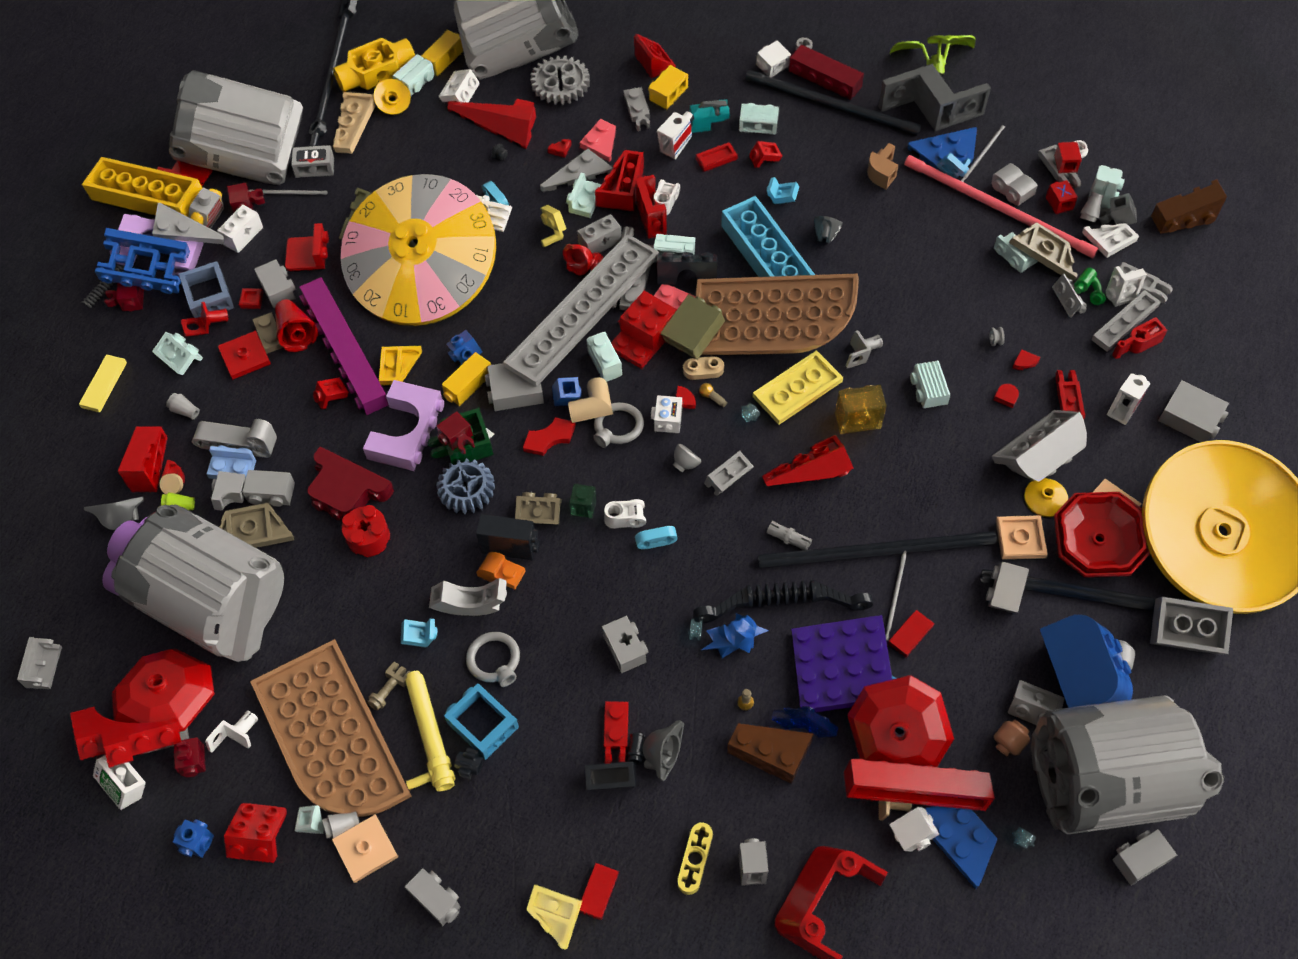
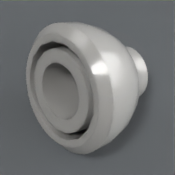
M682 444L676 446L674 451L675 462L673 465L681 472H684L685 469H693L701 463V459Z

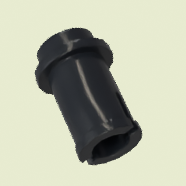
M642 733L630 734V746L626 758L628 762H635V765H640L645 759L643 754L645 735Z

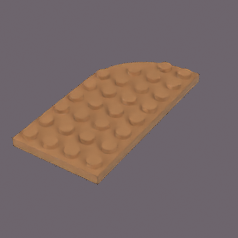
M858 273L698 279L696 296L702 298L707 305H715L720 308L725 322L701 355L801 353L825 345L846 327L855 311L858 297Z
M335 639L250 681L294 780L313 804L332 814L356 811L358 817H364L383 812L412 797Z

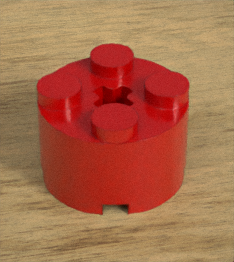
M372 505L356 508L343 517L342 533L353 553L363 555L364 557H372L384 551L388 540H390V531L384 515Z

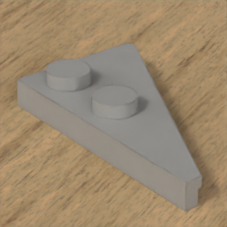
M587 149L543 182L540 187L544 192L557 189L556 186L565 183L568 186L573 185L575 179H578L581 173H585L586 180L596 179V175L607 172L609 175L613 167Z
M158 203L152 232L154 237L224 244V236L162 203Z

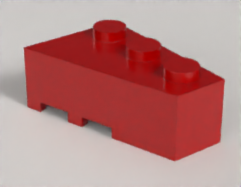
M624 150L613 165V170L609 175L605 176L600 188L598 187L595 190L597 207L634 211L636 203L635 178H640L643 174V152Z
M161 426L136 427L118 469V473L131 492H157L168 438Z

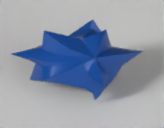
M736 613V619L731 621L728 626L723 624L721 627L707 630L713 642L702 650L718 649L721 658H724L738 648L750 653L751 648H754V637L769 630L757 626L748 615L742 616Z

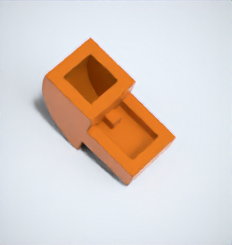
M489 552L479 567L477 576L489 582L498 578L507 581L506 586L515 590L526 571L524 567L506 560L505 555Z

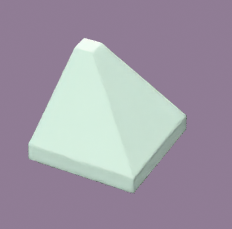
M317 805L299 807L295 831L322 834L324 828L320 807Z

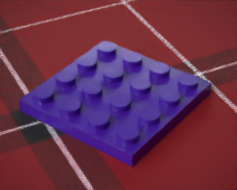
M882 615L792 629L802 714L852 707L864 686L892 680Z

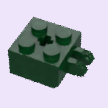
M479 408L460 413L471 426L473 434L471 438L475 444L474 448L469 444L463 446L466 454L460 453L458 447L452 450L448 445L442 446L443 444L437 436L428 439L427 442L430 447H438L431 451L433 458L437 459L449 455L453 465L457 464V460L463 463L467 458L469 462H472L474 459L478 460L493 455L491 442ZM446 418L441 419V420L439 421V424H440L442 421H444Z

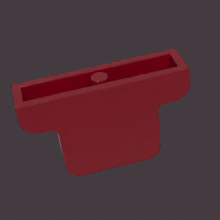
M321 446L315 452V469L319 474L308 487V493L312 500L311 505L316 510H324L334 519L340 520L352 510L364 507L370 499L385 502L394 493L391 481Z

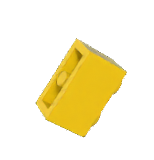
M670 65L650 84L648 88L649 100L668 109L688 88V74Z

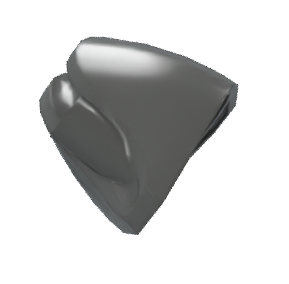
M815 216L814 227L818 241L822 242L825 239L826 243L829 244L840 231L843 222L828 216Z
M144 497L111 504L84 507V510L93 513L104 527L116 530L126 521L139 520L137 507L144 501Z
M681 720L674 722L669 727L652 732L643 744V754L646 759L644 767L656 770L657 777L661 781H665L679 755L684 723Z

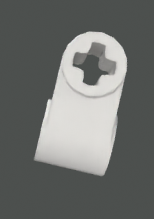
M661 179L654 194V206L665 204L666 214L668 215L678 198L680 184L667 183Z
M638 499L609 502L604 509V522L608 527L614 529L642 527L646 524V518L643 516L645 504L642 500ZM615 513L618 514V516L614 517L610 516V514Z

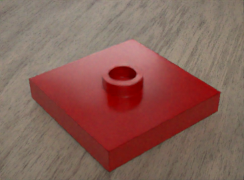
M256 331L218 345L232 379L271 364Z

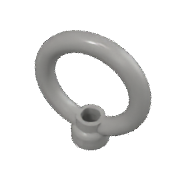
M612 403L613 412L625 411L630 413L635 418L636 425L630 433L616 436L609 429L603 428L602 421L605 416L595 418V442L599 446L606 448L610 443L624 444L636 439L644 427L643 416L636 407L627 403Z
M489 632L479 636L471 643L466 654V664L469 672L475 678L484 682L498 681L502 687H506L516 680L517 676L514 670L519 663L520 650L516 641L511 636L502 632ZM490 641L505 643L511 652L509 663L499 667L495 673L483 672L475 663V655L478 649Z

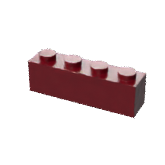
M802 44L790 57V72L842 97L852 100L862 88L864 73Z

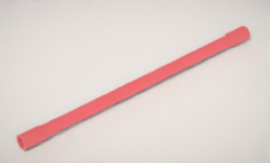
M911 155L905 161V166L923 173L1030 227L1036 222L1070 242V247L1092 259L1098 251V247L1040 221L927 165Z

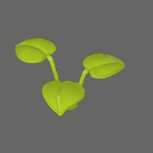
M972 35L931 36L927 39V42L929 44L938 43L937 55H932L931 59H929L924 44L918 41L898 42L891 48L890 54L901 49L921 48L927 65L933 64L939 74L944 75V65H946L950 44L967 45L974 48L975 37ZM942 43L947 44L944 56L941 55Z

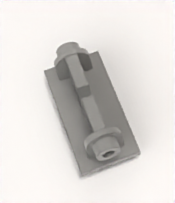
M1062 274L1052 288L1071 318L1076 312L1084 313L1087 310V305L1075 292L1073 281L1067 278L1065 274Z

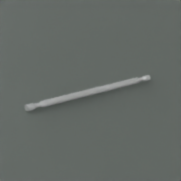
M1002 125L999 131L996 132V134L993 136V138L990 140V142L987 144V146L984 148V150L981 152V154L969 168L967 173L963 176V179L960 180L961 182H964V180L967 179V177L970 175V173L973 171V169L976 167V165L979 163V161L982 159V157L985 155V153L988 151V149L1000 135V132L1005 128L1004 125Z
M262 190L264 194L327 195V191Z
M906 551L903 552L886 628V641L889 640V632L892 626L906 560Z

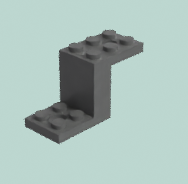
M930 64L883 80L878 107L883 112L915 101L934 131L984 115L991 88L986 83L953 94L934 65Z

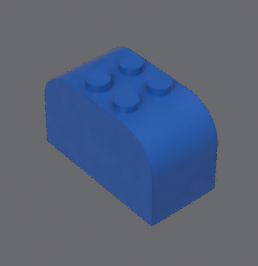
M1080 614L1069 616L1040 628L1068 708L1131 700L1133 694V686L1129 677L1131 669L1127 661L1122 659L1120 653L1123 652L1119 640L1115 639L1108 629L1092 618Z

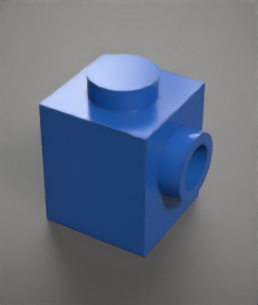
M578 377L557 378L552 385L554 406L568 405V402L579 400L581 397Z

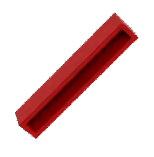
M860 758L851 759L844 770L847 798L983 811L987 810L995 798L990 773L977 770L966 771L955 768H936L929 765L916 766L908 763L896 764L886 761H867Z

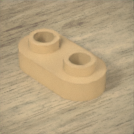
M715 356L701 357L698 360L691 358L685 361L683 365L685 377L691 380L717 378L724 372L723 360Z

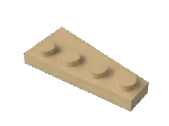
M343 92L344 101L341 103L340 108L342 112L341 117L338 118L339 128L336 129L333 145L335 152L353 153L376 106L374 94Z

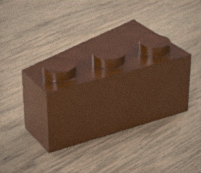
M1218 179L1211 181L1212 185L1200 189L1199 186L1193 188L1192 193L1183 197L1179 194L1157 203L1151 217L1160 234L1215 222L1227 198Z
M738 723L728 743L727 753L792 784L809 749L813 734Z

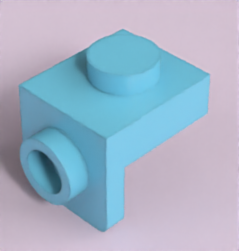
M773 177L767 186V194L774 204L795 202L799 186L797 182L779 184L776 178Z
M430 618L426 623L405 619L402 622L401 644L428 647L436 639L437 627H435V619Z

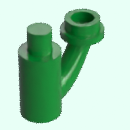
M1093 268L1084 269L1074 283L1075 292L1077 294L1085 292L1092 285L1094 291L1090 295L1091 303L1094 305L1104 303L1106 296L1102 292L1097 272Z

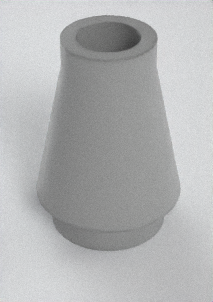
M1092 192L1080 212L1082 213L1080 218L1096 222L1100 215L1103 195Z
M173 393L166 404L171 412L191 419H195L200 412V409L195 407L182 394Z
M356 811L327 815V818L322 819L326 838L333 837L334 839L358 825L359 820Z

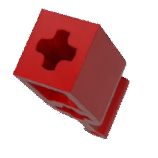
M1155 317L1135 327L1128 339L1120 340L1112 355L1115 359H1118L1128 351L1136 354L1141 353L1162 342L1168 330Z

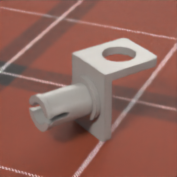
M858 330L855 331L850 344L856 352L850 354L845 366L851 368L866 363L871 350L883 346V340L880 338V335L864 339ZM856 357H860L857 361L853 362Z

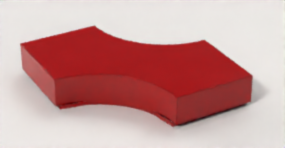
M555 417L554 421L547 428L538 431L529 430L523 451L544 456L552 446L560 443H570L576 426L575 422L572 423V421Z

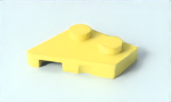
M534 885L526 910L541 923L543 929L553 936L562 949H567L582 901Z

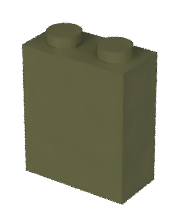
M688 294L661 331V335L665 342L698 360L725 322L720 308L715 305L709 306L702 298L698 296L694 298Z

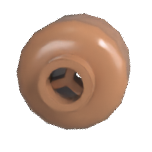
M1016 720L1012 722L1005 721L994 734V739L998 743L996 748L1006 756L1009 753L1019 755L1030 742L1029 730Z

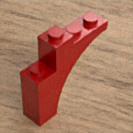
M95 707L70 713L80 760L105 754L108 767L134 761V755L181 742L176 718L149 723H125L105 718L96 711Z

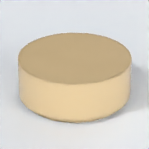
M175 473L166 474L160 480V488L165 494H168V492L177 494L183 488V480Z

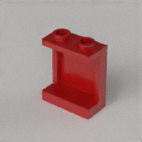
M649 175L635 178L636 204L648 239L656 237V234L667 235L665 204L652 205L656 192L655 176Z

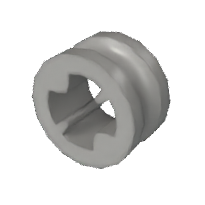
M800 38L797 40L796 50L801 44L812 49V41L810 39Z
M998 327L997 330L990 328L989 338L992 346H995L997 343L999 345L1004 344V330L1002 327Z

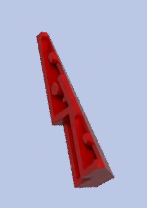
M448 102V111H454L460 114L462 118H468L474 124L496 135L500 134L506 137L508 141H514L520 144L521 148L527 149L531 139V129L536 119L535 107Z

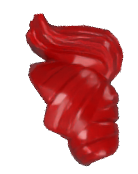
M567 244L562 252L563 258L567 262V270L579 276L586 274L589 270L592 271L603 259L601 253H592L587 247L579 244Z

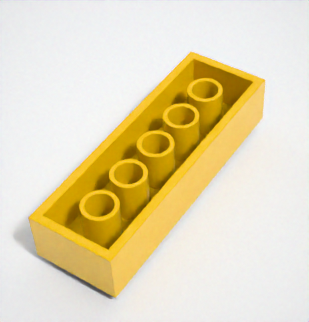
M105 157L100 158L82 183L87 194L94 201L156 215L157 205L162 203L189 217L190 205L202 189L199 180Z

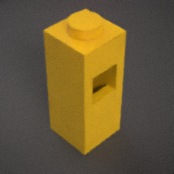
M447 30L421 55L424 59L432 62L436 76H439L463 52L460 35Z
M475 352L442 383L444 397L449 402H454L460 406L486 381L485 374H489L488 366L491 363Z

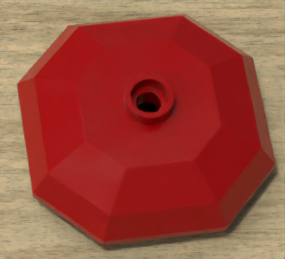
M1120 491L1074 493L1054 514L1058 556L1083 577L1130 576L1150 555L1144 534L1142 508ZM1099 536L1103 541L1099 542L1095 537Z
M175 648L143 656L112 692L114 720L125 723H149L176 718L179 732L185 731L214 696L211 666Z
M912 675L864 686L848 713L859 757L867 761H886L896 764L908 763L916 766L929 765L937 768L954 740L941 692ZM901 727L904 729V733L897 734L895 729Z

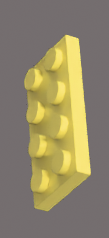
M816 350L753 392V398L780 425L842 383L843 376Z

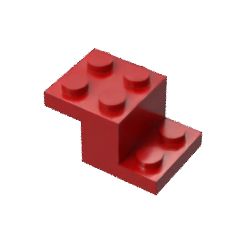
M643 291L620 317L621 332L611 342L617 355L642 369L665 343L661 331L677 309L650 293Z

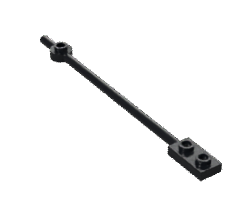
M342 0L338 14L341 22L317 117L309 129V134L312 135L309 147L317 146L319 137L324 136L327 131L326 122L323 120L334 80L333 68L338 64L348 20L356 13L355 7L358 0Z

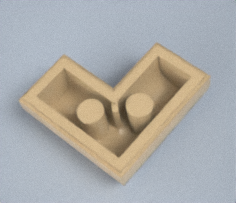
M598 377L588 382L589 398L568 402L572 423L613 414L608 384L605 379Z

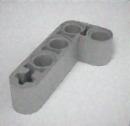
M254 419L251 428L201 421L198 423L192 443L203 449H210V446L218 447L220 445L236 449L243 447L251 450L254 456L268 458L272 454L277 436L272 425L262 419Z

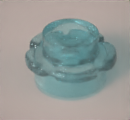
M748 403L746 406L741 407L743 411L741 415L746 421H757L760 412L753 404Z
M1019 827L1016 833H1012L1016 837L1014 842L1021 847L1027 849L1028 846H1035L1033 843L1036 837L1025 829Z

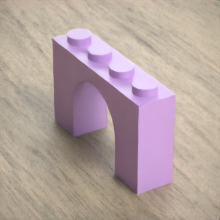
M124 214L118 230L153 236L155 219ZM181 241L187 242L190 254L186 258V263H175L172 275L179 276V273L195 269L204 242ZM120 246L119 254L128 256L130 247Z
M393 380L386 396L389 407L416 415L419 418L418 424L413 431L399 437L371 431L363 450L368 460L414 471L416 465L420 464L422 460L424 446H428L427 442L430 439V432L436 427L438 413L442 412L444 408V400L442 399L441 392L438 390Z

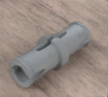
M774 521L771 522L767 529V534L783 540L787 545L791 544L802 550H808L812 542L811 538L795 532V529H789Z

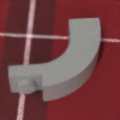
M498 578L481 587H462L442 581L431 587L429 608L448 614L469 616L499 611L500 603L505 601L507 595V581Z

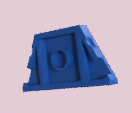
M974 127L908 142L907 148L909 151H916L920 155L919 158L939 171L941 170L936 165L949 153L953 154L960 162L969 158L971 160L969 164H971L974 158L977 128Z
M941 806L925 808L928 815L930 814L933 818V824L940 834L933 838V841L975 889L978 888L995 847L996 836L972 809Z

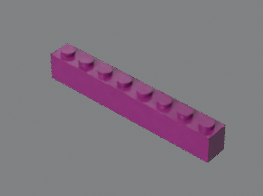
M322 277L300 286L302 295L299 296L304 307L308 305V315L312 321L316 320L318 334L324 335L325 338H322L327 350L331 348L332 353L330 355L335 364L339 363L340 367L338 370L343 379L347 378L348 382L346 385L350 393H355L357 396L354 400L359 410L363 408L366 415L388 406L386 393Z

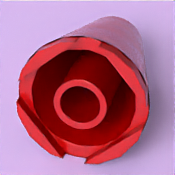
M291 300L279 301L275 306L277 340L287 351H304L311 342L313 344L316 341L318 328Z

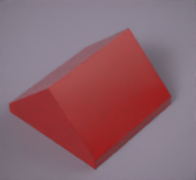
M638 34L634 36L635 57L651 78L659 76L670 65L676 67L659 43Z

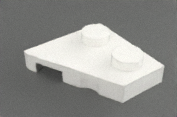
M1126 223L1101 225V228L1090 229V226H1086L1082 231L1106 258L1133 244L1139 237Z

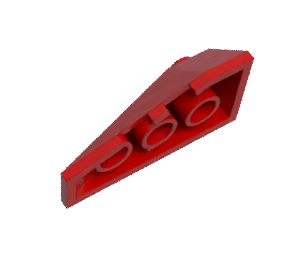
M834 435L811 446V452L796 455L791 464H781L763 475L762 478L767 486L834 478L837 476L842 477L854 468L844 445Z

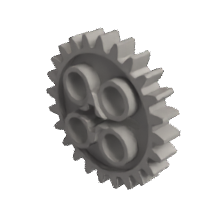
M557 55L556 59L550 57V61L544 59L543 64L538 63V68H533L534 73H531L533 92H535L536 96H540L541 100L547 99V103L551 102V100L554 101V105L558 101L562 105L564 101L570 104L571 99L577 101V96L583 97V92H587V87H589L590 77L588 68H585L584 63L580 64V60L574 62L573 57L568 60L566 55L563 59H560L559 55ZM558 69H561L562 91L559 90Z

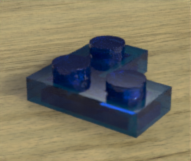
M802 706L796 709L786 707L784 710L773 711L771 719L785 729L805 728L818 738L837 736L838 727L832 724L828 718L817 714L812 707Z

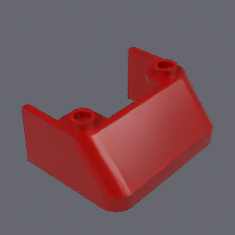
M819 846L812 852L776 917L775 928L781 936L819 959H842L843 956L820 943L825 934V925L812 912L835 871L845 877H853L859 873L879 886L882 885L888 872L852 851L827 846Z

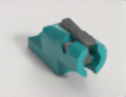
M727 99L703 101L701 104L690 105V113L694 116V120L691 123L692 133L711 131V123L729 119L730 113Z

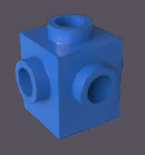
M467 330L454 336L446 344L450 349L448 354L454 362L459 361L461 365L475 352L479 355L482 353V350Z
M196 819L194 822L184 820L183 824L174 833L173 843L179 847L178 852L188 857L195 855L203 858L214 837L207 829L208 825Z

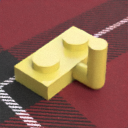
M549 205L541 207L543 213L541 218L545 225L553 228L555 234L541 240L543 247L562 240L564 237L562 231L566 230L561 212Z

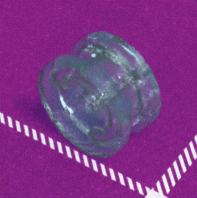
M691 619L689 639L696 637L698 640H701L703 620L695 622L694 619Z

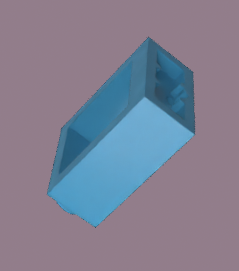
M480 684L468 688L463 694V698L458 703L450 705L444 715L447 724L473 749L478 750V753L485 760L519 728L517 719ZM479 697L504 719L481 742L457 720Z

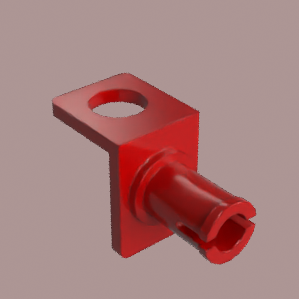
M201 302V317L181 320L184 335L209 334L210 323L227 322L228 313L226 309L208 311L205 302ZM195 323L199 328L197 330H190L187 328V325Z

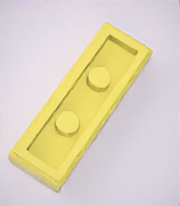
M110 355L105 356L79 403L81 408L101 412L127 364L125 359Z

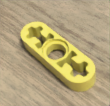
M706 823L695 824L689 836L678 876V888L686 895L696 893L700 887L713 835L711 827ZM705 830V835L708 838L704 837L701 847L697 846L698 835L695 833ZM693 852H697L702 856V861L698 865H693L688 860V856ZM685 867L694 871L692 881L696 884H691L690 888H686L685 882L682 881L687 880L689 870H685Z

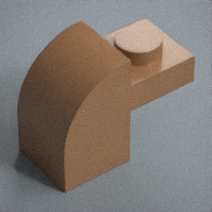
M890 143L884 149H880L878 154L872 151L867 171L870 180L884 189H887L895 180L898 170V164L892 162L895 146Z

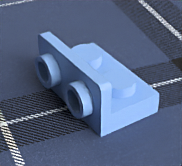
M223 445L218 447L210 446L209 451L212 458L207 471L208 478L217 479L218 471L245 474L246 477L248 470H254L256 459L251 450L243 447L238 449L228 448Z

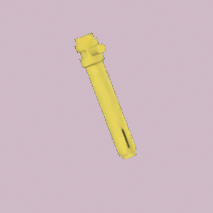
M412 671L406 675L405 682L428 759V772L406 781L407 787L411 790L432 782V786L436 787L437 791H446L455 786L454 771L450 769L452 764L450 757L446 756L424 677L419 671Z

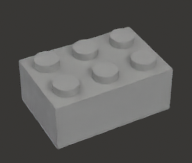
M1167 597L1156 598L1150 644L1217 655L1228 654L1233 608Z

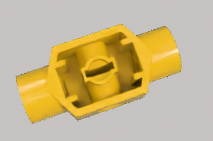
M380 38L348 51V61L334 67L333 73L343 92L358 86L369 90L376 87L383 80L393 79L392 76L415 56V53L407 38L395 43Z

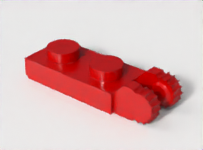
M1057 370L1055 378L1060 410L1080 412L1083 419H1085L1080 383L1077 381L1076 371L1070 370L1068 373L1069 381L1065 382L1063 371Z
M605 702V764L612 762L611 749H620L619 763L626 762V749H628V702Z

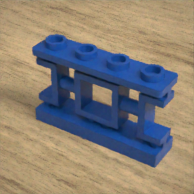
M106 228L104 234L106 241L104 240L103 245L106 249L112 250L108 264L98 262V268H95V273L100 281L105 283L116 282L126 287H132V285L139 286L149 291L156 289L166 294L179 293L181 280L179 276L172 274L175 263H186V258L189 257L190 249L187 242ZM120 246L130 247L128 256L119 254ZM160 253L170 255L168 263L159 262ZM136 255L152 257L149 271L132 268ZM117 262L125 264L124 272L115 271ZM157 269L165 271V280L155 278Z

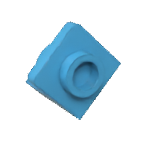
M949 153L936 166L945 174L956 179L958 176L963 177L967 173L971 160L967 158L960 162L953 154Z

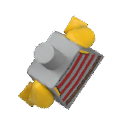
M202 187L189 207V218L211 229L224 210L221 199L222 193L215 189L208 190Z

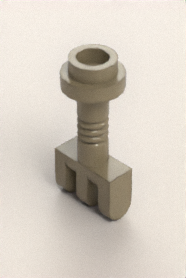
M393 662L385 671V675L389 680L377 694H370L368 704L377 711L380 708H384L386 705L384 699L397 684L402 687L406 686V675L411 671L405 674L406 668L401 666L398 669L399 664Z

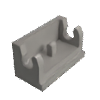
M739 451L710 473L704 484L707 487L713 486L715 489L714 494L719 495L754 466Z
M29 637L17 680L25 688L51 689L62 649L61 645L53 644L54 640Z

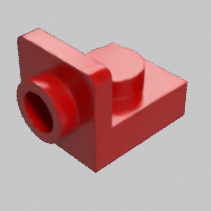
M757 141L749 154L755 168H759L763 161L779 162L782 158L776 143Z
M340 377L317 381L313 398L321 409H326L328 401L347 398L349 391Z

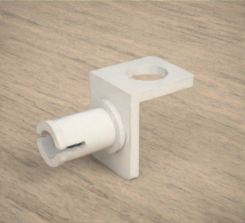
M246 711L235 725H230L223 720L205 740L208 751L213 752L226 736L249 749L251 743L246 733L258 721L256 715ZM219 734V737H218L217 740L213 743L214 738L216 737V735Z

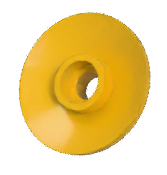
M383 80L374 90V102L386 114H400L410 104V91L399 80ZM394 97L396 100L391 102L389 98Z
M1044 478L1039 482L1032 481L1028 484L1024 492V500L1028 508L1035 514L1043 517H1054V514L1068 500V495L1060 483Z

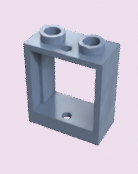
M217 261L179 273L194 318L201 317V302H205L208 311L230 310L234 308L223 273ZM218 278L222 290L221 293L194 301L189 286Z

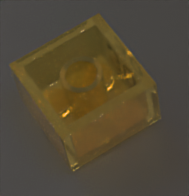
M867 385L861 388L839 390L835 415L840 434L881 429L886 410L881 385Z

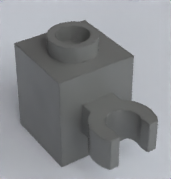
M1130 193L1110 198V209H1100L1101 217H1099L1101 224H1107L1113 219L1115 224L1126 223L1130 225L1137 223V210Z

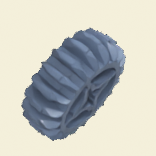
M466 458L463 463L457 460L456 465L450 463V469L443 468V474L439 475V482H437L436 486L441 503L443 505L446 504L449 510L453 508L456 513L462 510L464 514L467 513V510H471L474 513L476 507L482 510V503L489 504V498H493L495 484L490 469L485 468L483 462L478 464L474 459L469 463V460ZM464 482H466V485H467V487H468V491H466V488H465V486H464Z

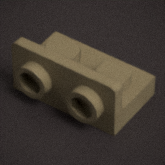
M522 492V496L516 497L515 519L533 521V523L559 524L560 503H562V499L557 498V494L544 493V497H535V493Z

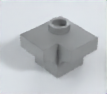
M218 471L217 479H213L212 482L213 494L211 501L215 510H223L229 503H243L244 494L242 492L246 480L245 474Z

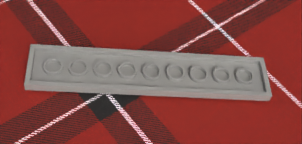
M627 234L503 362L504 367L537 387L657 260L659 252Z

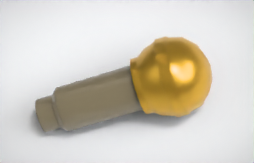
M704 383L701 385L699 391L703 397L712 399L720 406L725 407L727 405L725 399L714 391L711 384Z
M745 689L738 698V706L742 710H749L753 707L754 700L751 697L750 690Z

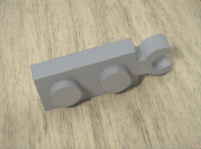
M642 87L624 90V98L632 122L636 121V129L640 131V125L642 124L646 125L647 129H650V113Z

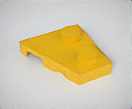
M421 346L382 347L379 383L381 385H392L393 380L403 382L422 353Z

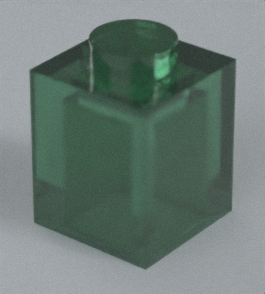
M574 484L570 499L571 515L592 518L596 504L595 487Z

